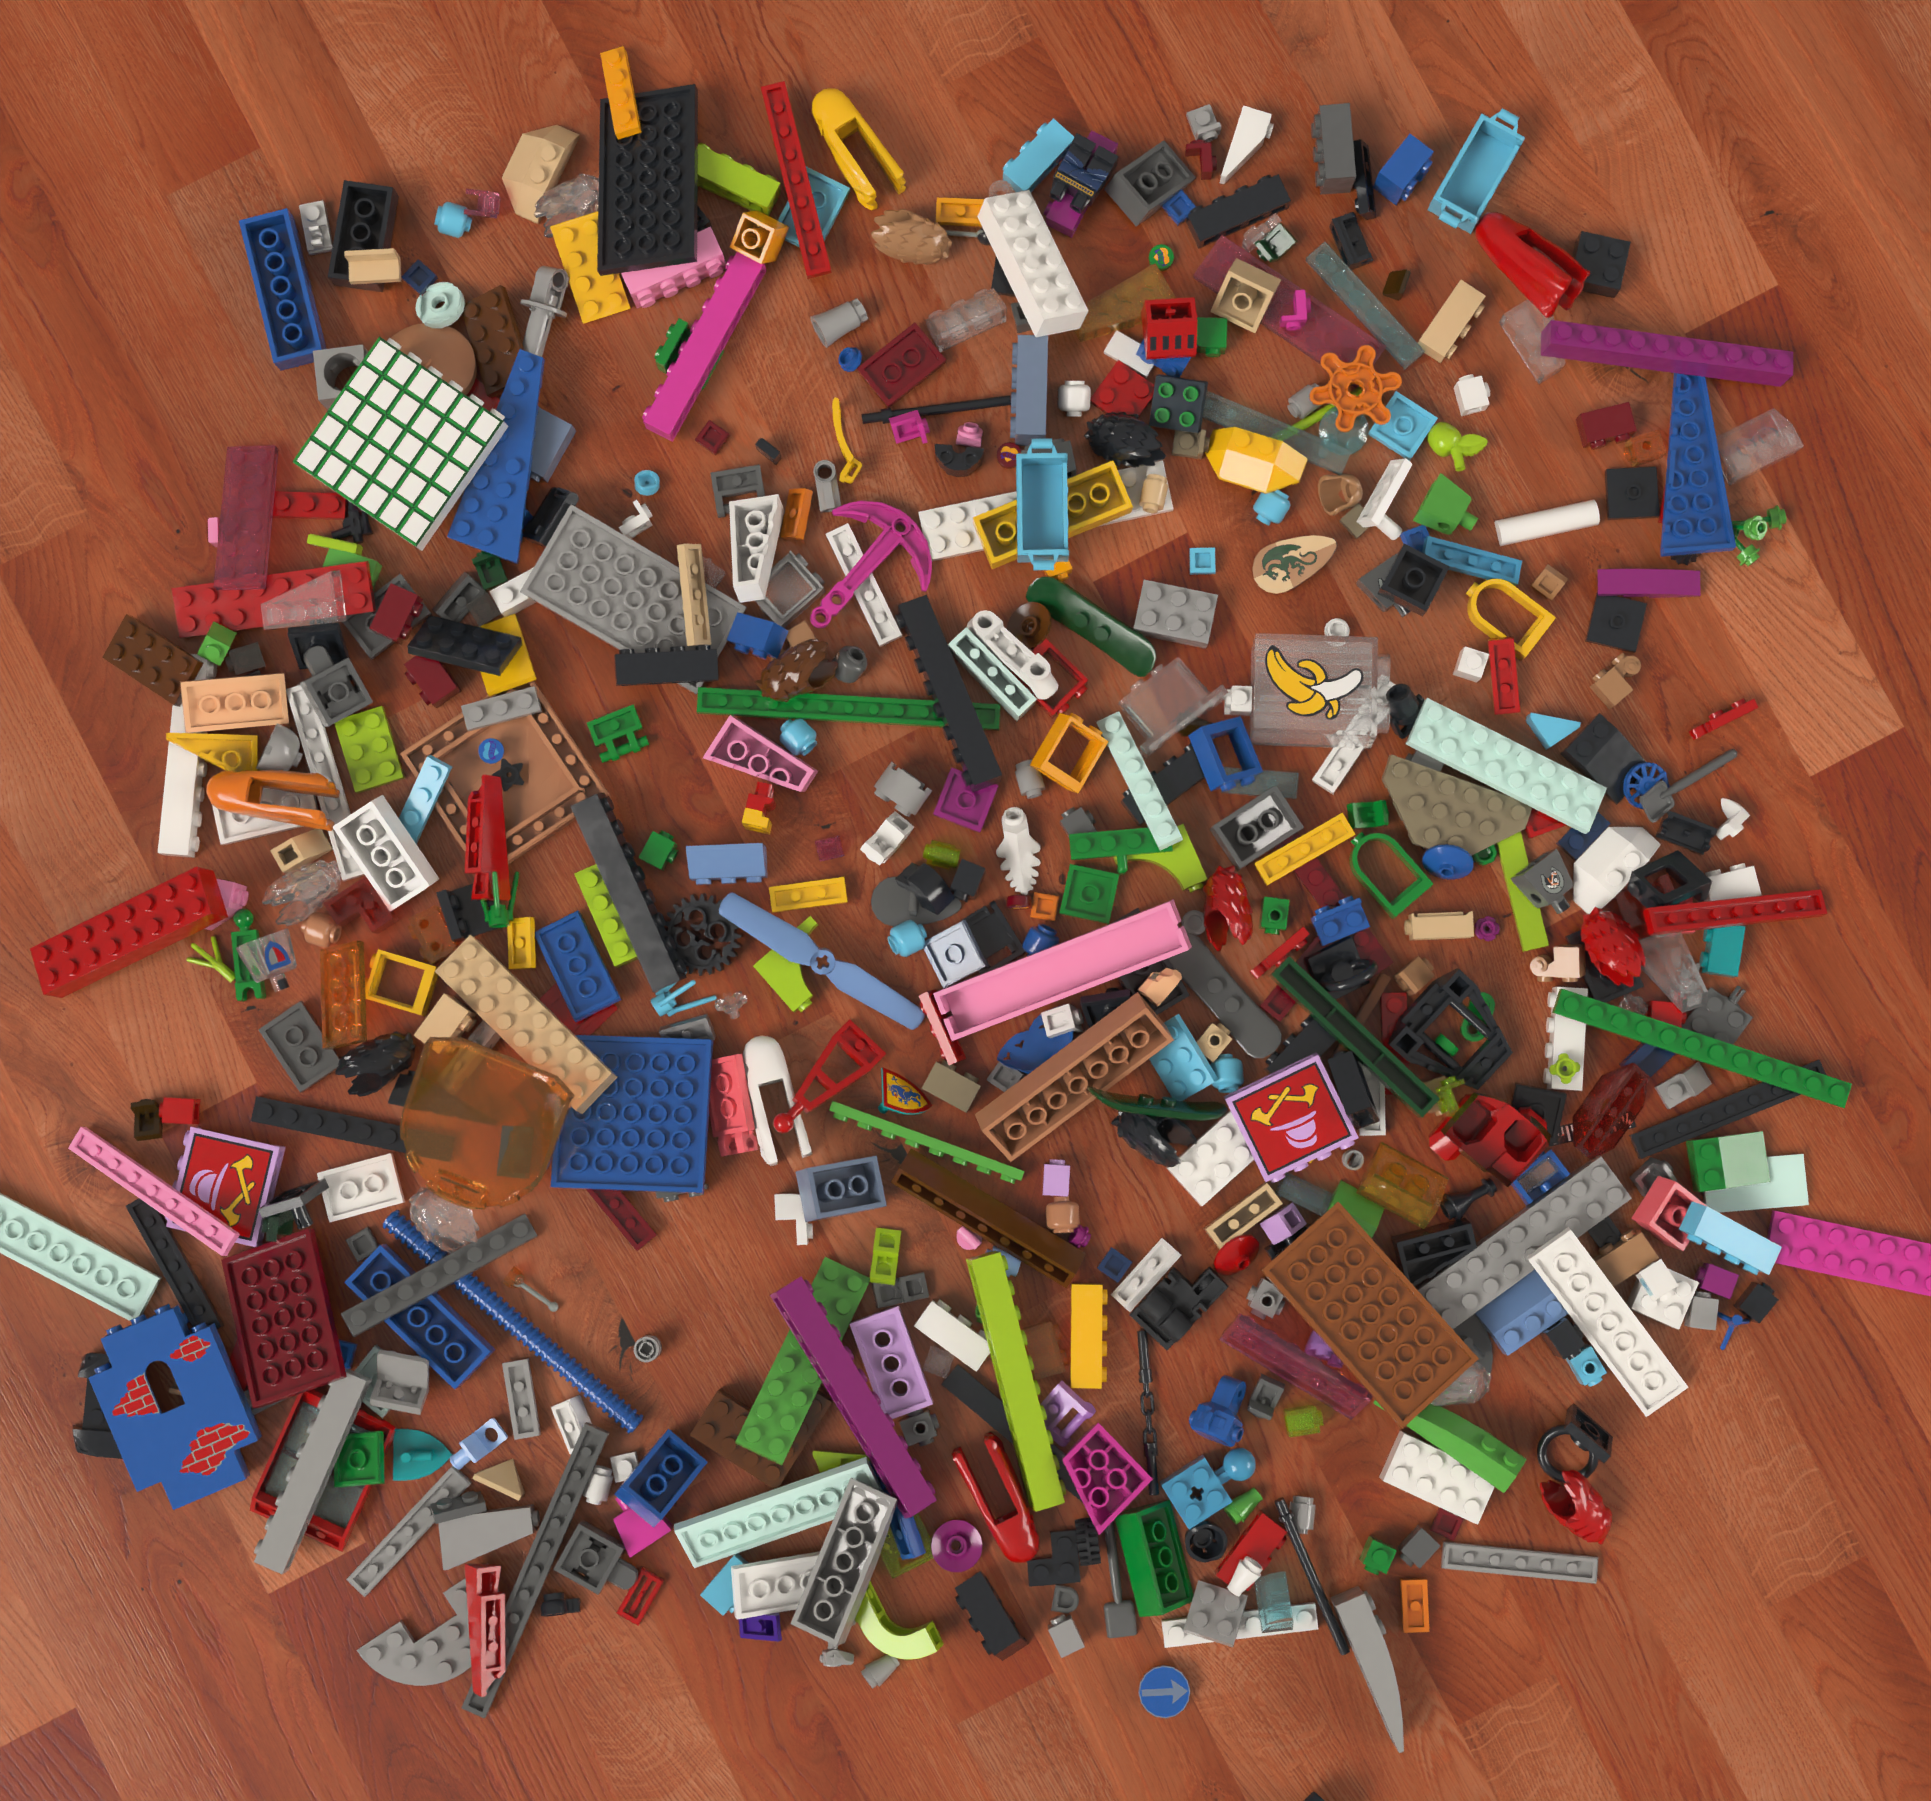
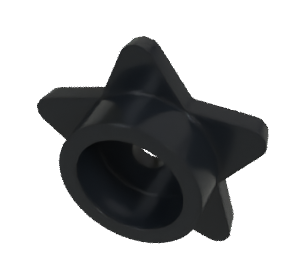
M506 759L501 760L500 770L493 773L492 776L501 778L503 791H507L513 784H524L520 776L523 764L511 765ZM508 772L512 774L511 777L507 776Z

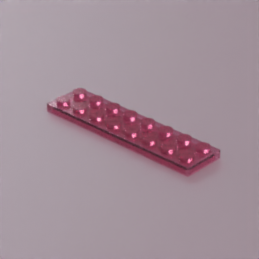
M1221 235L1193 275L1194 279L1218 294L1230 267L1237 258L1281 279L1260 324L1319 364H1321V357L1329 352L1336 354L1342 362H1353L1357 357L1358 349L1361 346L1369 345L1376 352V357L1373 361L1374 366L1386 348L1384 344L1307 292L1305 293L1306 298H1310L1311 312L1307 313L1305 326H1301V329L1287 330L1286 327H1280L1282 316L1294 315L1293 295L1295 290L1303 289L1223 235ZM1352 384V385H1351V386H1353L1354 388H1358V387H1359V385H1356V384Z

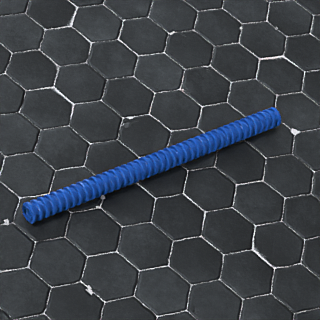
M399 1210L393 1211L383 1222L382 1227L384 1229L388 1228V1233H394L396 1239L400 1238L402 1244L406 1243L408 1249L412 1248L415 1255L418 1253L421 1260L424 1258L426 1260L425 1264H433L448 1256V1251H442V1246H436V1241H430V1236H424V1231L422 1230L418 1231L417 1225L412 1226L411 1220L406 1221V1216L399 1215ZM473 1272L451 1284L456 1285L455 1289H461L462 1295L467 1294L468 1300H474V1305H480V1310H486V1315H492L493 1321L498 1320L499 1326L504 1325L505 1331H511V1336H517V1341H523V1346H529L528 1350L530 1352L535 1351L536 1357L541 1356V1361L548 1362V1367H554V1372H560V1377H566V1382H572L571 1386H576L579 1393L581 1391L585 1393V1398H591V1403H597V1408H603V1413H609L608 1417H613L615 1423L619 1422L622 1429L624 1427L628 1429L626 1431L628 1434L632 1433L641 1423L644 1417L642 1414L638 1415L636 1409L632 1410L630 1404L626 1405L624 1399L620 1400L617 1393L614 1395L611 1388L608 1390L605 1383L602 1385L599 1378L595 1379L593 1373L589 1374L587 1368L583 1369L581 1363L577 1364L575 1358L571 1359L569 1353L565 1354L562 1347L559 1349L556 1342L553 1344L550 1337L546 1338L544 1332H539L540 1328H534V1323H528L526 1317L522 1318L520 1312L516 1313L514 1307L510 1308L507 1301L504 1303L501 1296L498 1298L496 1296L497 1292H491V1287H485V1282L478 1281L479 1277H473Z

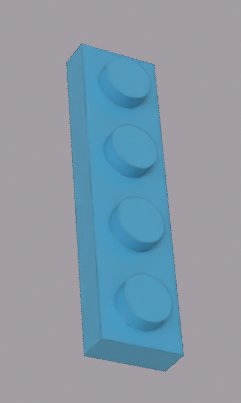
M1430 536L1424 539L1422 553L1450 567L1448 570L1486 580L1502 579L1514 586L1518 585L1522 560Z

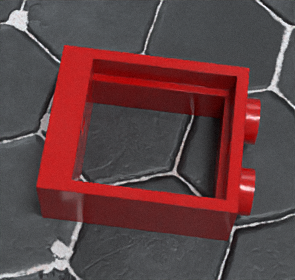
M1045 639L1032 652L1035 655L1039 653L1042 657L1048 653L1078 683L1052 708L1044 699H1038L1032 689L1013 671L1011 673L1036 697V703L1053 719L1059 713L1064 714L1070 708L1068 703L1074 697L1079 699L1088 690L1086 687L1088 679L1055 646Z

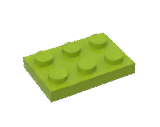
M383 706L345 717L334 723L356 793L405 779Z

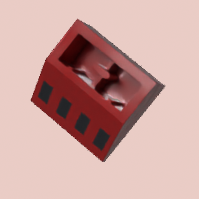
M1195 297L1145 300L1141 310L1146 360L1196 357L1198 320Z

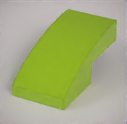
M876 1228L870 1272L871 1283L895 1285L901 1230Z

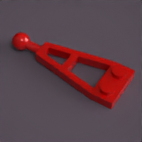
M849 1019L832 1036L792 1099L795 1104L787 1113H779L775 1116L773 1121L774 1128L780 1133L789 1132L794 1126V1119L802 1111L808 1114L868 1074L886 1053ZM836 1044L861 1067L837 1084L821 1070ZM815 1079L827 1091L809 1102L803 1095Z

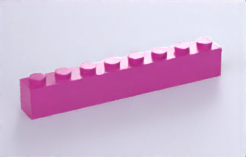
M736 252L735 256L731 255L726 264L727 270L723 278L719 277L717 279L712 298H707L702 307V316L692 324L690 329L692 334L688 341H684L681 344L678 352L680 356L676 363L672 362L666 374L668 377L664 385L660 384L655 392L656 399L652 406L649 405L644 411L643 422L646 429L672 442L767 271L765 264H760L739 252Z

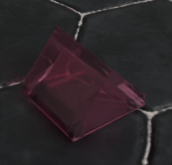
M840 834L815 840L820 861L844 856Z

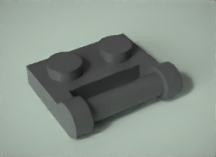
M760 465L710 473L718 518L726 517L725 514H730L729 504L723 503V498L755 492H757V497L765 496Z

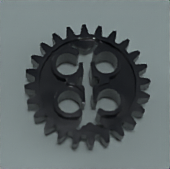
M702 893L699 899L696 894H692L690 901L686 897L681 899L683 906L678 903L673 905L676 912H667L671 921H665L668 927L666 932L675 941V952L678 959L681 958L685 966H689V974H693L696 969H698L699 976L704 975L706 969L709 975L715 973V967L718 971L724 970L723 963L726 965L732 964L729 956L738 957V953L734 948L742 947V944L737 942V939L744 937V934L738 933L737 929L739 927L719 914V907L723 899L717 903L716 895H711L709 900H707L706 893ZM696 910L703 914L701 924L695 922L690 925L694 929L687 930L685 926L675 927L676 924L683 921L682 912H684V919L686 921L694 919V912ZM721 924L725 932L718 941L731 942V944L723 947V957L721 956L720 948L712 949L711 957L706 958L702 954V948L704 945H714L712 940L719 937L715 933V926ZM704 929V935L708 938L700 939L701 933L698 931ZM685 930L690 935V943L688 945L684 944L681 940V934Z

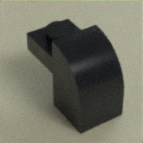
M911 863L895 878L898 886L915 894L922 908L936 915H939L955 899L943 878L925 863L921 866Z

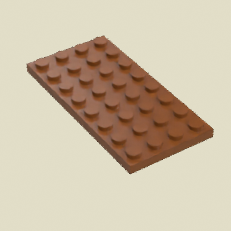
M1339 1201L1261 1270L1401 1429L1479 1359Z

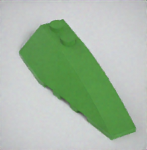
M1374 1400L1373 1403H1374L1375 1405H1377L1378 1407H1380L1381 1409H1383V1408L1379 1405V1403H1378L1376 1400ZM1433 1402L1406 1425L1503 1493L1514 1481L1527 1460L1483 1428L1472 1424L1461 1416Z

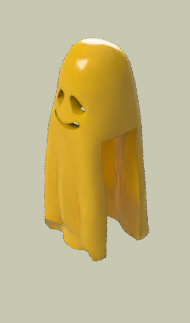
M835 88L823 89L816 94L812 101L813 117L837 165L854 190L858 201L870 210L878 208V204L875 201L877 197L876 191L842 142L855 132L860 134L898 194L903 193L906 189L904 186L906 181L903 177V170L898 166L850 99L842 91Z

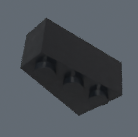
M1466 1218L1391 1237L1399 1270L1414 1287L1425 1279H1430L1439 1270L1455 1263L1477 1248L1472 1224Z
M980 1571L955 1587L958 1593L955 1599L962 1610H968L971 1616L968 1621L976 1633L978 1631L981 1632L984 1638L981 1643L989 1655L993 1653L994 1656L1003 1661L1028 1645L1025 1637L1022 1638L1015 1626V1621L1007 1613L1001 1599L984 1573Z

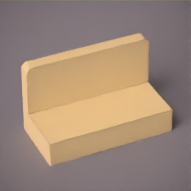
M395 249L344 251L345 258L349 263V282L351 284L401 282V260Z

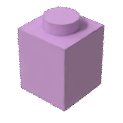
M1050 1159L1049 1164H1044L1042 1195H1069L1070 1165H1065V1160Z
M1293 1202L1274 1212L1260 1223L1273 1245L1292 1236L1307 1224Z

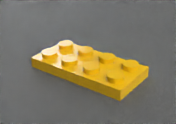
M598 211L550 226L564 269L568 274L569 284L583 324L631 309L619 273L600 276L597 271Z

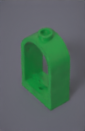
M1361 832L1350 841L1354 845L1349 857V864L1353 875L1392 919L1433 885L1432 881L1392 837L1382 833H1373L1365 836ZM1368 841L1385 843L1417 878L1415 882L1390 903L1358 865V851Z

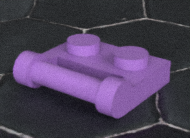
M1063 1381L1040 1404L1044 1406L1047 1420H1044L1046 1430L1051 1432L1053 1440L1060 1446H1066L1070 1442L1072 1434L1086 1419H1090L1096 1412L1092 1404L1081 1399ZM1072 1407L1078 1411L1076 1416L1063 1430H1060L1056 1425Z

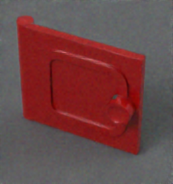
M557 983L539 999L575 1035H592L618 1010L612 1004L576 1023Z

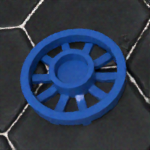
M1641 762L1634 765L1627 772L1623 783L1624 794L1628 802L1636 808L1643 809L1641 803H1637L1634 799L1647 792L1660 779L1669 788L1667 773L1659 765L1651 762ZM1645 766L1652 767L1649 776H1647ZM1641 768L1643 776H1639L1635 772ZM1657 770L1660 774L1657 777L1653 778L1655 771ZM1632 776L1637 779L1635 784H1630ZM1629 788H1635L1636 793L1631 796Z

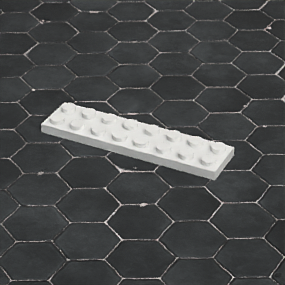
M1569 1227L1527 1256L1529 1262L1646 1417L1689 1388Z

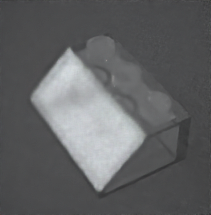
M994 288L990 290L982 289L976 292L973 298L967 301L964 299L958 300L951 305L952 308L945 311L937 310L928 316L926 327L939 352L1006 322L1007 307Z
M1774 408L1716 437L1722 472L1729 486L1797 453L1804 447L1793 424Z

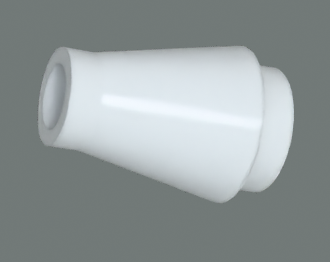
M1246 1556L1244 1560L1241 1559L1227 1586L1228 1590L1240 1597L1242 1592L1261 1577L1262 1566L1249 1556Z

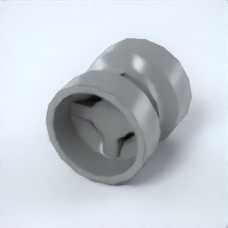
M653 1335L641 1337L634 1345V1354L642 1362L653 1361L660 1355L662 1350L660 1340Z

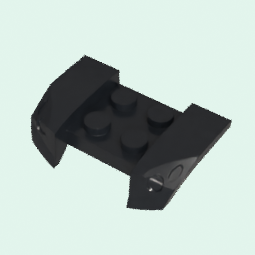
M87 1353L84 1355L78 1371V1377L87 1378L83 1426L73 1425L72 1428L75 1449L78 1453L90 1456L123 1459L89 1381V1377L95 1374V1368L109 1363L110 1367L112 1365L107 1354Z

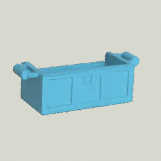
M1503 108L1491 118L1484 114L1480 115L1434 195L1428 211L1439 216V220L1453 228L1459 227L1470 234L1472 233L1525 140L1524 136L1517 133L1520 117ZM1498 117L1514 126L1513 130L1496 121V118Z
M1036 438L1031 440L1032 443L1027 454H1016L1017 563L1031 562L1033 571L1054 570L1056 562H1068L1069 560L1068 454L1057 453L1052 443V438ZM1032 449H1052V453H1032Z

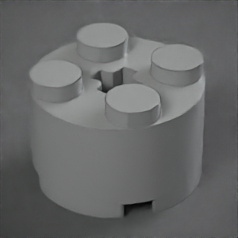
M891 761L874 785L876 788L874 794L884 801H894L897 804L894 808L905 816L916 815L932 790L926 788L924 791V783L903 768L900 769L898 767L895 770L894 768L897 764Z

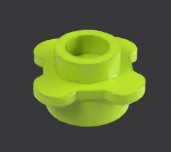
M1566 1053L1559 1054L1557 1062L1549 1067V1072L1552 1075H1557L1564 1084L1570 1083L1571 1077L1580 1071V1064L1569 1059ZM1563 1066L1567 1067L1566 1071H1563Z

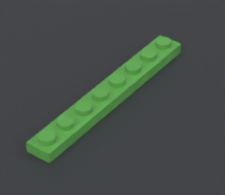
M832 1101L829 1111L834 1112L833 1117L845 1122L848 1121V1118L858 1121V1127L871 1131L872 1127L881 1129L880 1135L894 1140L896 1135L906 1139L905 1144L919 1149L920 1144L930 1147L929 1153L943 1157L944 1153L954 1156L953 1162L964 1166L971 1162L978 1165L976 1170L991 1175L992 1171L1001 1173L1000 1179L1013 1184L1016 1179L1022 1180L1023 1170Z

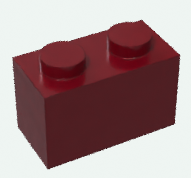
M1629 402L1581 413L1576 419L1583 448L1591 447L1592 450L1605 447L1606 443L1615 441L1616 444L1631 440L1630 437L1637 431Z
M390 583L369 629L402 645L403 641L407 640L411 635V624L414 617L418 618L423 609V599L417 594Z
M414 656L404 664L408 670L405 672L406 677L412 685L418 684L422 690L419 695L427 705L432 704L438 708L461 692L441 661Z

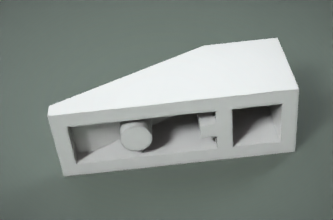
M1243 106L1221 174L1220 184H1225L1262 147L1265 138L1270 139L1274 124L1270 123L1272 114Z

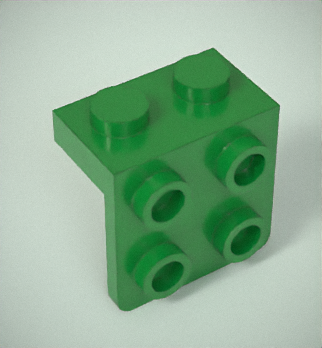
M680 318L676 324H671L666 334L667 341L664 346L660 345L655 353L654 358L656 359L657 368L667 374L671 363H676L680 356L678 352L681 344L684 341H688L692 334L690 333L688 322ZM724 349L722 350L707 380L705 381L702 390L707 385L712 373L714 372L718 362L720 361L724 353Z

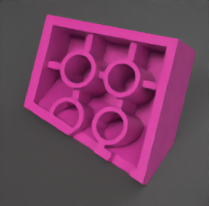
M1099 1423L1093 1425L1062 1459L1098 1535L1153 1480Z

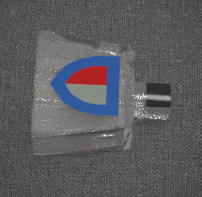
M288 928L236 947L240 958L256 983L270 979L275 993L290 987L284 973L295 969L297 963Z

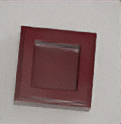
M709 420L695 438V441L716 456L730 437V434Z
M1439 1507L1429 1530L1454 1541L1464 1518Z

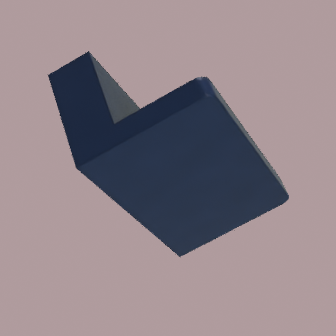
M1641 1043L1619 1065L1638 1085H1643L1676 1053Z

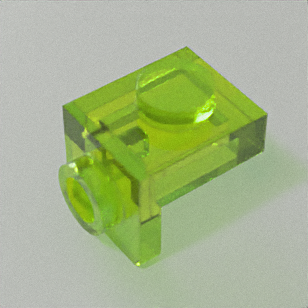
M1455 1076L1440 1081L1442 1086L1436 1088L1440 1098L1437 1105L1442 1114L1446 1113L1447 1117L1454 1116L1459 1110L1452 1088L1465 1084L1464 1079L1456 1080Z

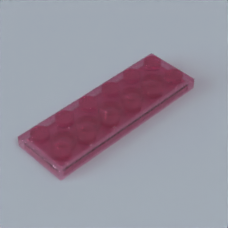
M275 445L227 447L213 586L216 590L266 589L279 451Z
M1239 1313L1223 1331L1219 1339L1350 1420L1368 1405L1372 1399V1395L1363 1385L1347 1379L1340 1371L1324 1365L1319 1358L1306 1354L1296 1344L1283 1340L1274 1331L1265 1329L1249 1316Z

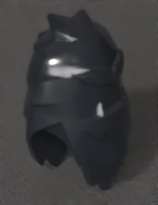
M1110 412L1102 414L1097 419H1092V422H1087L1088 431L1084 437L1088 439L1093 452L1099 457L1102 456L1107 461H1114L1118 467L1121 464L1133 468L1139 467V465L1155 466L1154 462L1163 460L1166 457L1160 449L1163 445L1155 438L1159 436L1158 433L1151 426L1139 420V415Z
M394 1031L393 1033L380 1035L375 1039L362 1042L341 1057L335 1074L344 1075L345 1078L357 1076L351 1081L353 1085L347 1092L350 1095H358L359 1097L370 1095L392 1082L400 1072L409 1069L412 1065L416 1047L411 1033L402 1034Z
M1118 1111L1119 1115L1111 1122L1112 1125L1117 1127L1118 1136L1122 1137L1132 1149H1136L1142 1156L1154 1161L1156 1164L1166 1167H1174L1182 1162L1175 1154L1177 1151L1168 1143H1179L1187 1147L1190 1144H1197V1139L1192 1134V1130L1176 1118Z

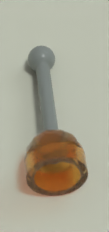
M513 1266L502 1281L504 1285L512 1289L522 1287L545 1303L552 1312L557 1311L559 1308L557 1302L549 1301L525 1284L523 1273L515 1266Z

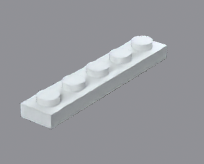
M848 523L826 533V537L845 576L863 556ZM871 574L855 590L854 595L879 647H882L901 638L902 634L873 574Z
M1381 676L1312 779V782L1334 795L1390 711L1386 693L1396 684Z

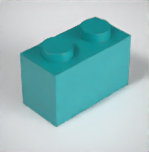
M1745 926L1704 930L1703 941L1706 942L1705 952L1702 951L1699 960L1702 973L1728 978L1738 977Z

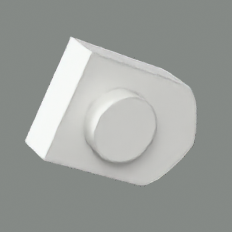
M1727 798L1721 799L1723 812L1728 819L1717 830L1716 835L1720 840L1729 834L1731 837L1737 835L1744 828L1742 823L1750 816L1740 804Z

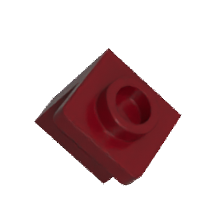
M1204 140L1191 141L1189 144H1186L1185 156H1200L1201 180H1211L1213 171H1217L1216 155L1212 156L1211 142L1205 143Z

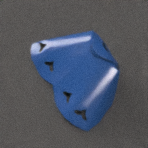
M1040 1014L1033 1021L1028 1031L1017 1033L1006 1042L1000 1050L997 1060L1006 1067L1029 1074L1074 1040V1031L1049 1038L1046 1035L1045 1028L1039 1029V1026L1044 1024ZM1024 1040L1022 1048L1015 1046L1016 1044H1020V1042ZM1009 1052L1011 1060H1004V1058L1007 1057V1053Z

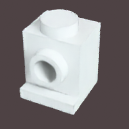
M1232 686L1231 689H1225L1224 715L1249 716L1252 712V686Z

